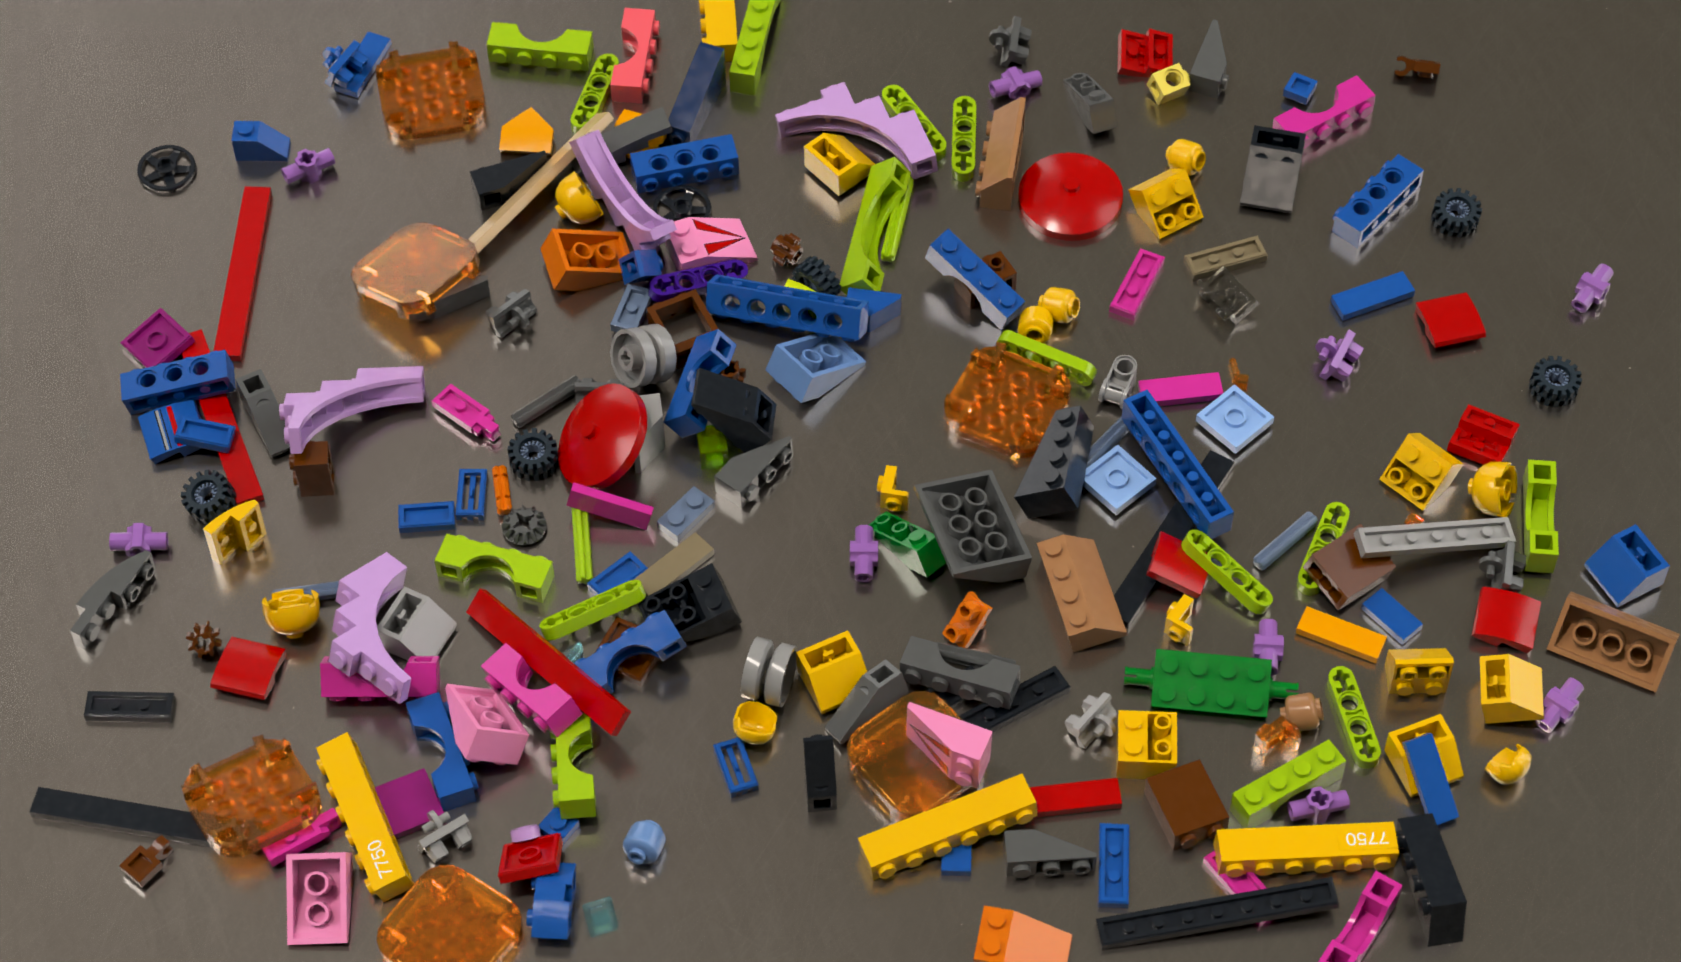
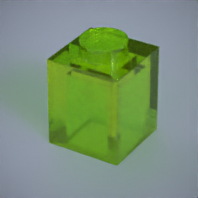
M708 425L704 431L696 433L701 470L723 467L728 462V448L725 435L717 431L713 425Z

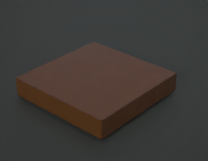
M616 616L598 648L605 643H612L620 638L625 630L632 627L636 628L639 625ZM649 654L631 656L619 665L614 676L642 686L658 658Z

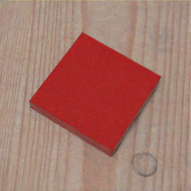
M561 833L504 844L498 871L500 884L559 872L563 846Z

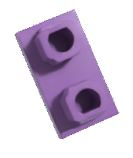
M1349 329L1344 338L1339 339L1337 343H1335L1336 338L1334 336L1318 340L1315 346L1319 353L1318 358L1322 361L1328 358L1319 375L1321 378L1327 380L1332 375L1344 382L1349 377L1353 367L1343 361V357L1354 363L1364 349L1353 341L1356 333Z

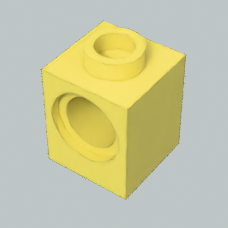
M1179 63L1152 73L1147 82V86L1158 106L1185 95L1191 85L1188 73L1182 69ZM1166 80L1172 81L1175 86H1170Z

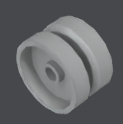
M649 324L619 330L614 335L610 350L611 364L616 377L626 387L636 388L648 384L662 383L672 377L676 369V350L671 335L663 326Z
M757 636L750 647L741 680V697L757 702L764 694L765 702L768 705L782 708L788 698L794 679L798 648L794 645L781 643L774 651L772 640Z

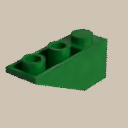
M887 511L877 516L869 524V526L873 527V536L909 569L928 577L946 563L933 533Z

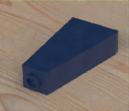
M700 42L668 119L671 124L672 133L667 134V142L676 145L696 140L726 84L724 48Z

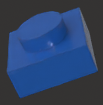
M1294 72L1283 90V96L1307 105L1317 88L1318 81Z
M553 808L539 824L540 832L544 836L561 833L563 845L580 827L579 820L576 818L561 819L560 808Z

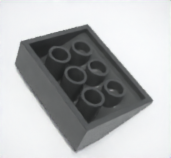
M992 469L914 485V491L953 578L1002 583L1027 576L1032 556Z

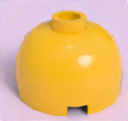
M575 171L566 176L557 186L555 197L558 205L555 206V209L563 220L568 217L573 223L581 225L588 224L604 215L600 205L594 200L590 190Z
M1489 462L1476 471L1474 478H1470L1468 494L1472 496L1473 503L1482 513L1494 517H1508L1515 503H1509L1511 493H1517V473L1515 466H1510L1512 463Z
M288 589L272 593V599L267 601L266 597L262 599V609L266 623L272 630L286 635L287 638L302 637L304 635L303 632L310 630L319 618V593L311 590V595L304 594V589Z

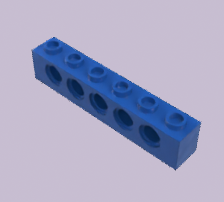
M716 274L707 282L706 308L710 314H714L717 318L726 319L733 317L740 319L744 323L760 322L765 323V326L771 328L788 327L794 332H816V335L821 337L832 335L841 337L844 341L853 342L859 340L867 332L869 301ZM732 296L739 300L740 305L733 301ZM757 301H761L765 305V309H762ZM783 305L790 309L791 314L784 311ZM808 310L813 311L817 318L811 317ZM834 314L842 319V323L835 320Z
M1148 389L1124 399L1121 419L1197 528L1211 539L1231 531L1234 511Z

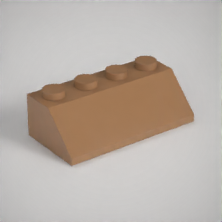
M1020 97L995 110L993 120L987 122L986 136L989 137V141H984L982 156H985L986 160L980 162L979 176L983 178L982 181H977L975 196L980 197L979 208L1011 211L1024 135L1026 98Z
M1063 534L1038 542L1037 547L1073 653L1127 636L1095 541Z
M1570 592L1560 613L1547 650L1656 692L1680 634L1577 593Z

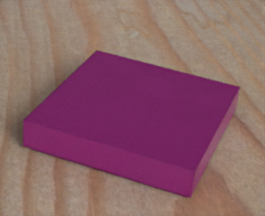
M160 307L120 343L140 364L148 368L160 363L172 362L193 344L195 340Z
M425 768L375 787L396 839L421 830V826L429 822L427 817L429 811L434 810L438 816L444 813Z

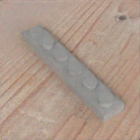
M1508 517L1357 528L1353 533L1361 558L1503 548L1508 540L1516 543Z

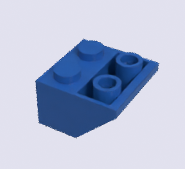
M1636 524L1613 535L1584 564L1585 568L1617 607L1663 585L1670 567Z

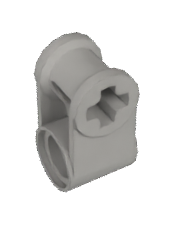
M1120 355L1114 360L1107 378L1102 383L1098 401L1103 402L1106 400L1120 405V408L1123 409V401L1131 396L1136 383L1137 362L1132 356Z

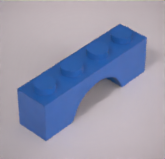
M947 229L930 244L925 259L943 276L950 275L962 281L977 297L982 313L1001 331L1020 314L1025 300L952 231Z
M719 329L696 337L663 421L681 438L704 431L708 422L705 417L699 415L691 406L697 370L702 368L719 374L729 366L737 344Z
M663 610L660 613L655 612L649 615L641 625L625 630L620 638L612 643L601 645L594 654L587 658H581L575 661L574 664L611 694L614 692V674L619 665L627 658L637 654H649L664 661L687 647L666 611Z
M437 692L406 702L408 717L416 740L432 742L440 746L446 753L442 764L431 773L434 790L443 811L445 812L475 802L474 790L479 789L474 772L468 773L466 766L470 765L469 760L464 757L456 745L453 727L449 721L451 716L448 701L442 702L440 694Z

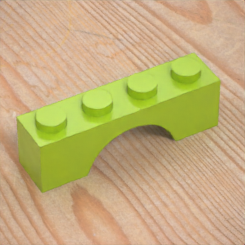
M492 22L486 44L489 62L570 69L574 71H589L594 50L592 31L567 29L555 40L536 42L524 37L520 33L517 24Z
M1528 459L1523 476L1525 571L1553 573L1559 556L1558 531L1554 529V501L1557 486L1556 461Z
M446 533L434 560L437 576L463 583L469 577L481 571L492 570L501 572L513 581L516 597L539 603L544 602L554 579L553 562L543 556H531L521 553L516 549L508 550L497 547L489 542L481 543L470 540L462 535L454 536Z
M582 710L583 714L558 737L550 732L551 739H556V744L550 745L552 762H557V767H552L553 785H558V790H553L554 808H560L561 819L597 816L593 775L584 773L572 765L579 754L593 747L591 718Z
M1328 739L1232 793L1230 812L1243 828H1255L1271 819L1277 809L1294 795L1314 787L1321 786L1324 789L1342 779L1346 760Z

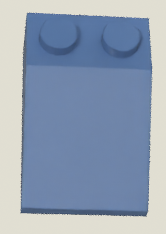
M812 334L777 344L765 370L777 383L790 392L793 398L803 403L821 397L862 368L866 361L838 336L821 337Z

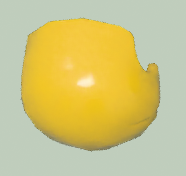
M747 701L741 703L737 707L733 718V730L742 741L751 745H763L772 739L776 731L777 715L769 706L760 702Z
M1516 744L1517 751L1509 748L1502 749L1488 762L1485 767L1486 772L1502 785H1509L1520 781L1528 773L1532 761V756L1525 747Z

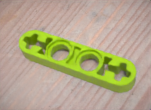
M602 54L597 58L571 115V128L575 134L596 113H601L611 92L610 84L614 65L619 64L618 58L613 54ZM608 66L606 73H604V67ZM596 82H604L606 84L603 88L593 87V84ZM590 100L597 102V105L594 107H587L584 104ZM584 115L586 116L587 122H583Z
M898 85L886 86L882 91V103L888 113L894 117L904 111L915 110L922 127L928 131L926 136L929 142L931 140L930 144L933 146L936 160L943 159L946 155L947 144L944 137L902 87Z
M960 96L953 103L951 173L955 180L967 182L975 174L976 101L969 96ZM962 107H967V116H962ZM961 125L969 126L971 130L968 132H961L957 128ZM966 145L970 147V150L960 152L957 147ZM961 161H966L965 171L961 170Z
M1003 331L996 342V347L1001 353L1081 386L1091 385L1097 374V369L1090 362L1014 331Z
M1332 502L1325 508L1299 571L1297 588L1304 595L1313 596L1321 591L1315 582H1312L1311 585L1306 583L1310 575L1303 568L1313 553L1331 543L1323 541L1320 536L1323 533H1330L1336 540L1344 534L1347 527L1350 511L1341 502ZM1335 513L1340 514V516L1338 517L1335 526L1331 524L1332 517L1335 515Z
M1190 530L1182 541L1183 551L1249 611L1255 614L1265 613L1273 602V596L1270 591L1204 532ZM1211 558L1218 560L1222 566L1214 564ZM1232 577L1241 580L1243 585L1235 583L1232 580Z
M630 580L548 616L540 622L539 627L544 639L549 641L556 640L645 599L646 593L640 580Z
M1334 667L1329 672L1327 687L1353 760L1360 768H1374L1379 762L1381 748L1355 676L1347 667ZM1336 677H1340L1342 681H1345V691L1342 692L1341 683L1336 681ZM1345 700H1352L1357 704V708L1347 710L1341 703ZM1354 724H1359L1366 729V732L1362 735H1357L1351 731L1350 727ZM1365 742L1367 753L1372 754L1371 758H1367L1366 754H1362L1363 743Z

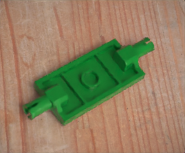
M1156 649L1154 667L1151 666V669L1125 666V675H1135L1136 677L1124 676V685L1149 686V689L1152 690L1151 707L1267 718L1268 701H1271V698L1286 699L1290 695L1298 694L1286 692V690L1297 691L1299 688L1298 682L1273 681V678H1271V659Z

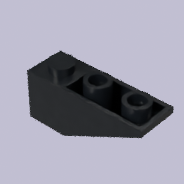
M545 150L470 171L472 189L481 211L503 205L547 162Z
M817 734L803 738L804 779L808 812L837 810L833 735Z

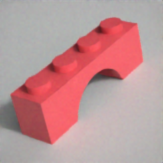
M625 8L621 25L623 44L634 49L636 53L630 60L614 65L610 84L612 102L642 104L644 94L649 93L650 80L647 78V75L652 74L653 59L650 58L651 55L656 54V40H654V36H659L660 21L655 19V10Z

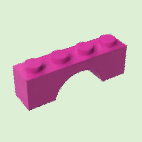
M1356 75L1336 86L1334 106L1329 110L1320 113H1308L1294 107L1275 117L1272 128L1305 133L1304 149H1306L1310 144L1319 139L1323 140L1331 133L1348 127L1352 122L1369 116L1373 112L1376 95Z
M507 643L481 665V668L487 675L484 678L486 683L494 691L500 689L501 695L509 704L512 705L516 702L518 710L527 719L532 716L534 723L544 733L549 730L558 737L583 714L573 698L555 683L542 689H527L533 672L524 658Z
M324 656L320 663L321 697H329L331 701H343L347 697H358L360 701L375 700V697H387V700L395 701L370 681L363 678L358 672L348 677L329 662V656ZM410 656L406 667L403 669L412 678L408 697H416L418 699L439 692V656Z
M1375 871L1361 893L1347 924L1335 940L1332 939L1318 962H1361L1398 903L1403 885Z

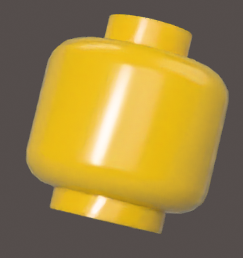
M1178 139L1166 150L1165 157L1169 168L1186 169L1188 176L1195 175L1205 165L1206 154L1202 146L1196 142Z
M1050 287L1044 295L1040 296L1038 306L1049 310L1054 322L1067 324L1077 317L1080 310V300L1076 297L1074 291L1070 289Z
M1027 307L1020 313L1018 333L1044 344L1052 335L1053 316L1044 307Z

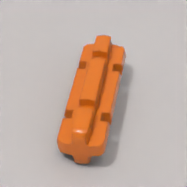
M504 465L494 466L492 474L497 513L500 516L508 515L512 504L507 467Z

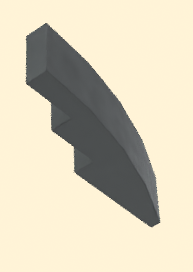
M660 107L626 121L601 135L615 162L619 164L626 161L625 155L649 147V140L672 133V128L663 107ZM575 158L571 162V166L582 177L584 174Z

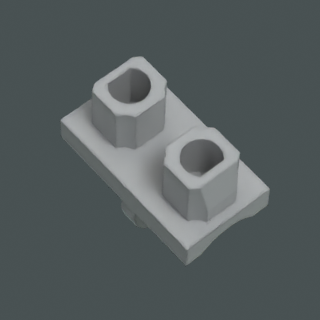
M1103 692L1099 698L1088 695L1082 704L1084 712L1082 717L1071 714L1065 720L1067 731L1076 737L1079 747L1086 749L1095 738H1099L1102 734L1112 736L1116 732V726L1113 722L1117 718V713L1111 705L1110 700L1112 698L1110 694Z
M434 810L427 813L429 822L422 825L421 828L425 834L433 829L435 831L419 840L417 848L421 854L426 852L428 857L434 863H437L449 855V852L442 843L447 838L451 837L458 849L471 843L473 839L467 827L469 823L467 816L463 814L443 826V823L451 819L449 813L446 811L438 816Z

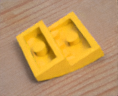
M256 500L242 503L227 510L203 528L211 558L219 565L239 546L248 552L267 534L259 502Z

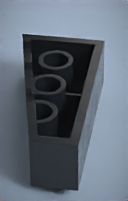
M1081 405L1055 411L1014 498L1028 519L1076 510L1079 507L1094 431V425Z
M1433 813L1398 818L1396 837L1401 854V863L1407 874L1427 946L1462 942L1467 900Z

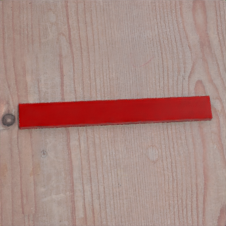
M244 187L214 345V351L226 350L232 361H241L272 195L271 187Z
M202 329L189 333L195 342L181 354L184 359L210 353ZM226 393L198 399L205 420L236 426V433L229 453L217 451L227 480L235 489L236 498L234 499L236 505L252 500L257 502L264 500L261 487Z
M480 588L466 613L503 644L507 643L518 652L526 663L551 685L555 683L569 694L579 709L612 736H617L631 711L486 589Z

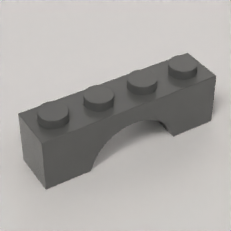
M914 636L910 637L900 661V671L903 674L904 680L910 684L924 685L939 692L959 695L967 700L974 699L988 703L996 708L1002 707L1010 710L1020 685L1021 666L993 658L989 663L978 669H957L943 660L939 652L938 643Z

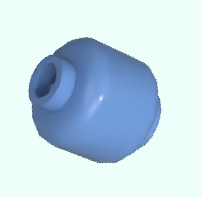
M651 820L638 821L630 827L623 841V850L629 860L635 864H652L658 859L665 845L666 837L661 826Z

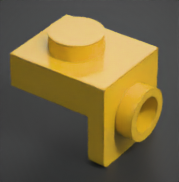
M886 465L884 476L879 475L877 492H880V508H886L890 511H908L909 492L895 490L897 466Z
M1184 594L1178 602L1174 601L1168 608L1164 633L1173 641L1181 642L1188 646L1192 640L1193 628L1186 624V621L1192 615L1194 599Z

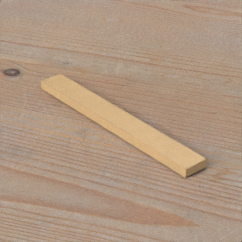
M609 111L596 113L462 247L471 255L478 254L576 158L570 146V141L595 130H599L601 133L613 121L614 118Z

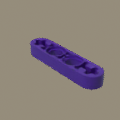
M732 259L659 275L651 280L648 294L655 302H663L676 297L680 293L689 292L696 289L699 295L707 293L708 282L704 278L705 275L718 274L746 279L748 266L741 260ZM683 279L689 280L693 286L684 288L679 284V281ZM657 286H660L662 290H665V292H662L660 289H656Z

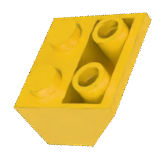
M822 133L804 146V166L838 196L869 176L871 166L875 165L872 160L841 135Z
M1171 168L1128 189L1137 214L1158 239L1204 217L1186 169Z
M1408 433L1379 480L1425 511L1451 485L1462 468L1463 463L1421 433Z
M848 630L796 652L797 672L821 714L840 707L862 675L867 672L861 652Z
M1446 648L1388 650L1385 661L1388 693L1401 696L1416 693H1427L1429 695L1446 693L1454 665L1453 657Z
M1510 654L1480 656L1481 706L1485 724L1544 719L1542 668Z
M1118 710L1116 778L1146 779L1177 766V712Z
M1441 714L1388 733L1384 751L1410 798L1419 795L1402 745L1404 741L1426 733H1432L1448 783L1450 784L1464 777L1455 738Z

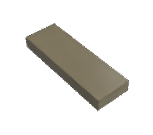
M1257 235L1184 255L1183 262L1192 280L1196 281L1265 262L1268 255Z
M695 532L634 580L641 581L647 597L686 577L714 555V548Z

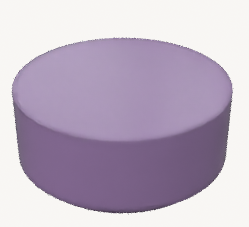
M532 824L512 829L510 835L512 842H521L540 837L541 832L539 825Z

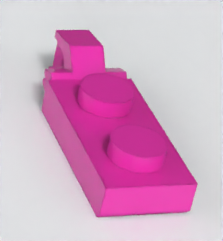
M449 384L431 401L435 409L476 436L482 433L484 437L494 442L501 435L499 425L494 422L495 420L490 414V410L452 384Z
M334 808L320 815L319 813L312 815L309 812L259 839L258 844L270 865L274 867L286 860V854H298L324 840L331 832L342 826V823Z

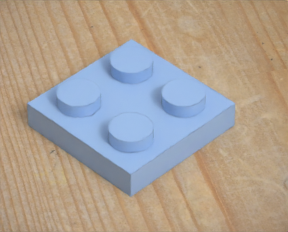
M1234 384L1196 415V422L1236 454L1272 425L1274 416Z
M1116 445L1086 468L1083 487L1117 515L1155 486L1157 478L1124 449Z

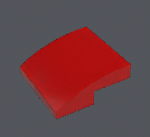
M1150 28L1146 35L1121 29L1118 35L1117 74L1150 78L1152 73L1173 65V34Z
M1467 292L1416 302V313L1425 324V335L1435 348L1486 337L1482 320Z
M1468 404L1460 418L1455 433L1449 441L1447 451L1482 465L1489 462H1503L1520 424Z
M1161 531L1151 554L1152 560L1146 575L1197 599L1201 595L1208 573L1183 551L1181 546L1182 540Z
M1482 587L1480 589L1472 636L1495 647L1505 643L1528 653L1534 646L1541 602L1512 591Z
M231 637L216 666L210 682V688L265 700L275 684V674L286 658V649Z

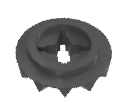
M523 504L519 509L514 510L511 508L510 513L504 515L502 531L506 539L517 545H530L537 542L543 537L547 528L543 512L537 511L534 506L526 508ZM519 520H523L525 523L529 521L530 530L523 525L519 527Z

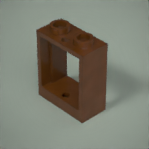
M696 289L680 293L674 298L657 302L646 308L648 325L659 324L664 327L662 322L695 310L707 330L706 333L718 329ZM697 336L674 344L677 357L675 370L685 367Z

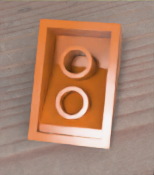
M552 228L540 248L553 289L560 291H580L623 280L618 259L630 253L623 232Z
M984 905L973 962H1068L1072 934L1014 910Z

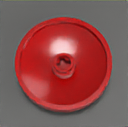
M1058 153L1042 158L1028 168L1019 184L1018 203L1025 220L1038 232L1058 240L1080 241L1104 233L1116 222L1122 210L1123 188L1116 173L1101 160L1080 153Z
M606 384L588 393L575 406L563 427L558 446L559 466L562 474L570 483H577L601 490L615 483L629 470L640 453L647 431V411L641 397L624 385Z

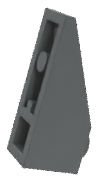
M1213 19L1190 72L1191 85L1188 91L1218 98L1221 89L1225 90L1227 87L1229 75L1226 74L1227 61L1218 20Z
M488 276L407 278L406 306L409 320L437 319L490 296Z

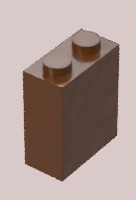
M1359 524L1313 553L1303 566L1338 611L1387 580L1396 568L1390 556L1361 558L1353 533L1357 528H1364L1362 524Z
M1200 759L1146 778L1144 793L1173 850L1190 848L1196 845L1198 841L1207 838L1215 839L1217 830L1228 829L1230 817Z

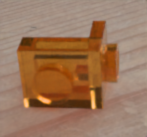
M1280 716L1271 724L1266 723L1256 731L1253 749L1260 756H1263L1283 741L1295 752L1300 747L1302 736L1294 723H1289L1283 716Z

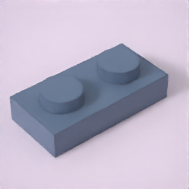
M632 284L627 285L611 321V331L618 332L621 329L640 327L647 313L646 308L652 302L648 294L649 288Z
M693 486L657 520V528L679 542L715 507V501Z

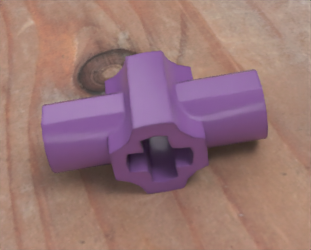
M1016 66L1010 67L1001 74L1000 79L989 82V91L993 98L1008 94L1010 98L1016 100L1030 94L1032 88L1042 86V76L1039 70L1023 73Z
M329 148L318 153L315 150L303 149L298 152L295 163L282 168L281 172L287 184L299 179L302 182L314 183L319 180L322 169L335 164V158Z
M1599 264L1592 274L1586 272L1582 275L1575 288L1577 295L1571 302L1575 310L1585 313L1593 302L1601 304L1611 285L1608 281L1614 274L1611 267Z
M133 523L132 526L127 527V532L110 533V551H125L126 556L132 557L145 550L149 552L151 550H168V532H152V528L144 523Z
M869 525L857 526L855 528V541H850V566H855V580L858 582H870L873 580V566H878V541H873V527Z
M1262 619L1259 622V634H1254L1253 658L1271 659V676H1274L1278 673V661L1283 660L1284 637L1283 635H1278L1276 620Z
M1570 677L1560 689L1557 687L1551 688L1543 700L1544 719L1536 720L1537 726L1543 731L1551 733L1559 721L1564 724L1568 722L1579 706V701L1576 699L1584 690L1583 685Z
M1321 786L1311 788V792L1306 798L1290 801L1287 804L1288 814L1292 821L1306 818L1314 821L1315 824L1326 822V818L1331 812L1349 809L1350 807L1346 790L1331 792L1323 789Z

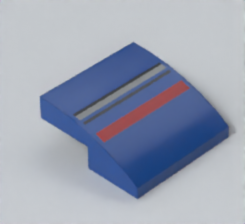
M194 400L169 404L138 416L149 457L155 464L178 452L185 457L201 449L200 447L175 443L174 440L182 415L201 419Z

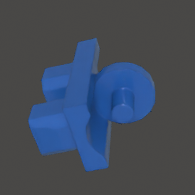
M354 40L344 52L341 46H337L335 49L326 47L322 52L325 59L323 66L326 68L331 66V68L328 70L329 77L325 80V84L331 87L336 83L347 89L355 77V74L347 70L348 66H351L358 72L364 69L369 58L359 51V42Z

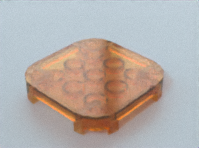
M448 41L449 48L403 56H399L398 49L388 52L389 57L382 61L380 65H376V78L384 124L387 131L396 138L414 140L464 132L474 129L481 124L486 116V103L477 55L474 50L470 51L468 48L459 46L458 41Z
M425 222L414 223L396 231L353 267L351 277L359 298L364 301L371 297L397 309L399 318L408 320L409 314L426 311L427 315H430L437 311L434 302L465 276L475 279L480 274L478 269L480 259L475 244L470 240L433 224Z
M996 342V346L985 347L980 350L976 347L970 354V362L951 394L946 395L944 401L945 424L956 435L1009 457L1021 459L1034 456L1055 411L1067 408L1069 405L1072 385L1064 373V368L1055 364L1052 369L1006 351L1007 344Z
M927 691L911 692L901 697L858 727L850 736L847 744L848 767L852 774L857 773L887 806L890 810V816L897 822L948 803L971 787L961 786L950 779L906 736L907 706L909 702L962 720L942 698ZM986 770L984 772L980 784L984 781Z
M263 735L252 737L254 745L204 769H202L199 762L189 768L190 775L184 781V785H181L187 808L210 846L218 854L226 857H242L252 854L306 828L319 816L322 803L316 782H312L293 753L291 744L285 738L280 741L277 739H264Z
M439 865L429 869L420 876L383 920L377 932V944L383 962H501L513 946L519 947L523 939V921L518 907L509 898L461 868L453 865Z

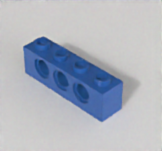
M732 134L630 153L631 171L637 193L652 192L659 189L739 174V157Z
M1400 154L1391 161H1386L1380 172L1376 176H1371L1360 192L1356 191L1344 207H1339L1333 215L1334 225L1332 232L1356 248H1359L1421 186L1424 170Z
M226 350L212 351L208 354L186 357L182 360L160 363L156 366L134 369L120 374L121 398L130 415L151 411L177 402L198 400L236 391L234 364Z

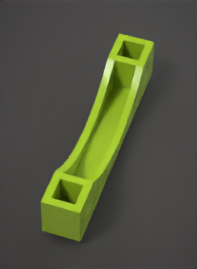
M749 0L729 71L730 92L755 96L761 76L764 51L771 21L781 0Z
M896 157L871 166L839 284L841 285L840 290L845 295H847L848 287L873 291L881 290L885 273L882 271L878 261L880 236L892 210L906 193L911 171Z

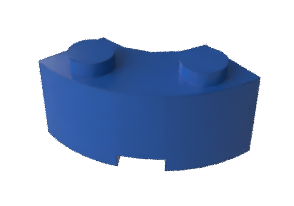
M560 862L559 872L531 879V888L535 889L533 909H528L526 924L527 927H532L531 937L568 939L571 932L573 902L576 893V863Z

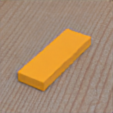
M1306 606L1296 628V634L1375 664L1387 639V636Z

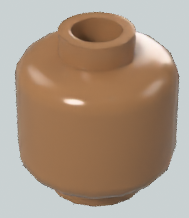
M1311 692L1290 695L1285 699V707H1280L1282 724H1288L1290 730L1295 733L1317 729L1320 721L1324 720L1320 698H1315Z

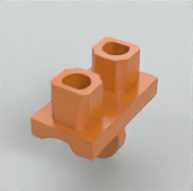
M973 591L968 592L956 609L951 621L943 630V635L959 647L969 648L979 630L985 627L986 619L993 608L982 602Z

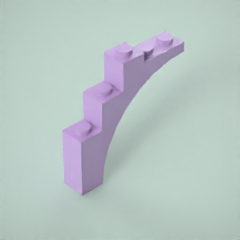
M845 82L820 90L821 99L810 101L807 104L787 109L775 115L781 138L813 131L845 132L874 141L892 152L911 171L913 179L938 171L936 154L915 110L900 113L889 118L880 96L865 99L855 104Z
M595 130L570 141V146L595 199L603 198L615 226L623 225L634 251L656 249L658 252L661 250L659 245L670 239V233L677 230L674 221L665 219L655 213L638 196L615 162L600 131Z
M423 366L358 368L356 378H352V380L322 381L320 391L313 393H286L284 404L279 406L280 420H285L284 440L285 444H290L291 454H302L306 444L315 434L348 416L379 407L423 402L425 396Z
M386 552L339 580L336 602L341 607L336 609L332 631L338 637L332 640L329 662L348 677L358 672L363 678L370 681L383 691L384 694L400 704L408 698L412 678L394 662L385 650L378 635L376 617L388 599L403 588L407 567Z

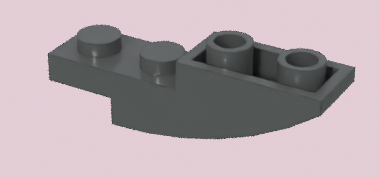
M145 550L121 562L97 580L76 604L80 617L70 630L75 646L85 650L89 643L97 638L100 628L106 619L108 620L112 617L115 607L126 610L130 603L138 598L140 589L146 580L148 581L152 578L156 567L151 552Z

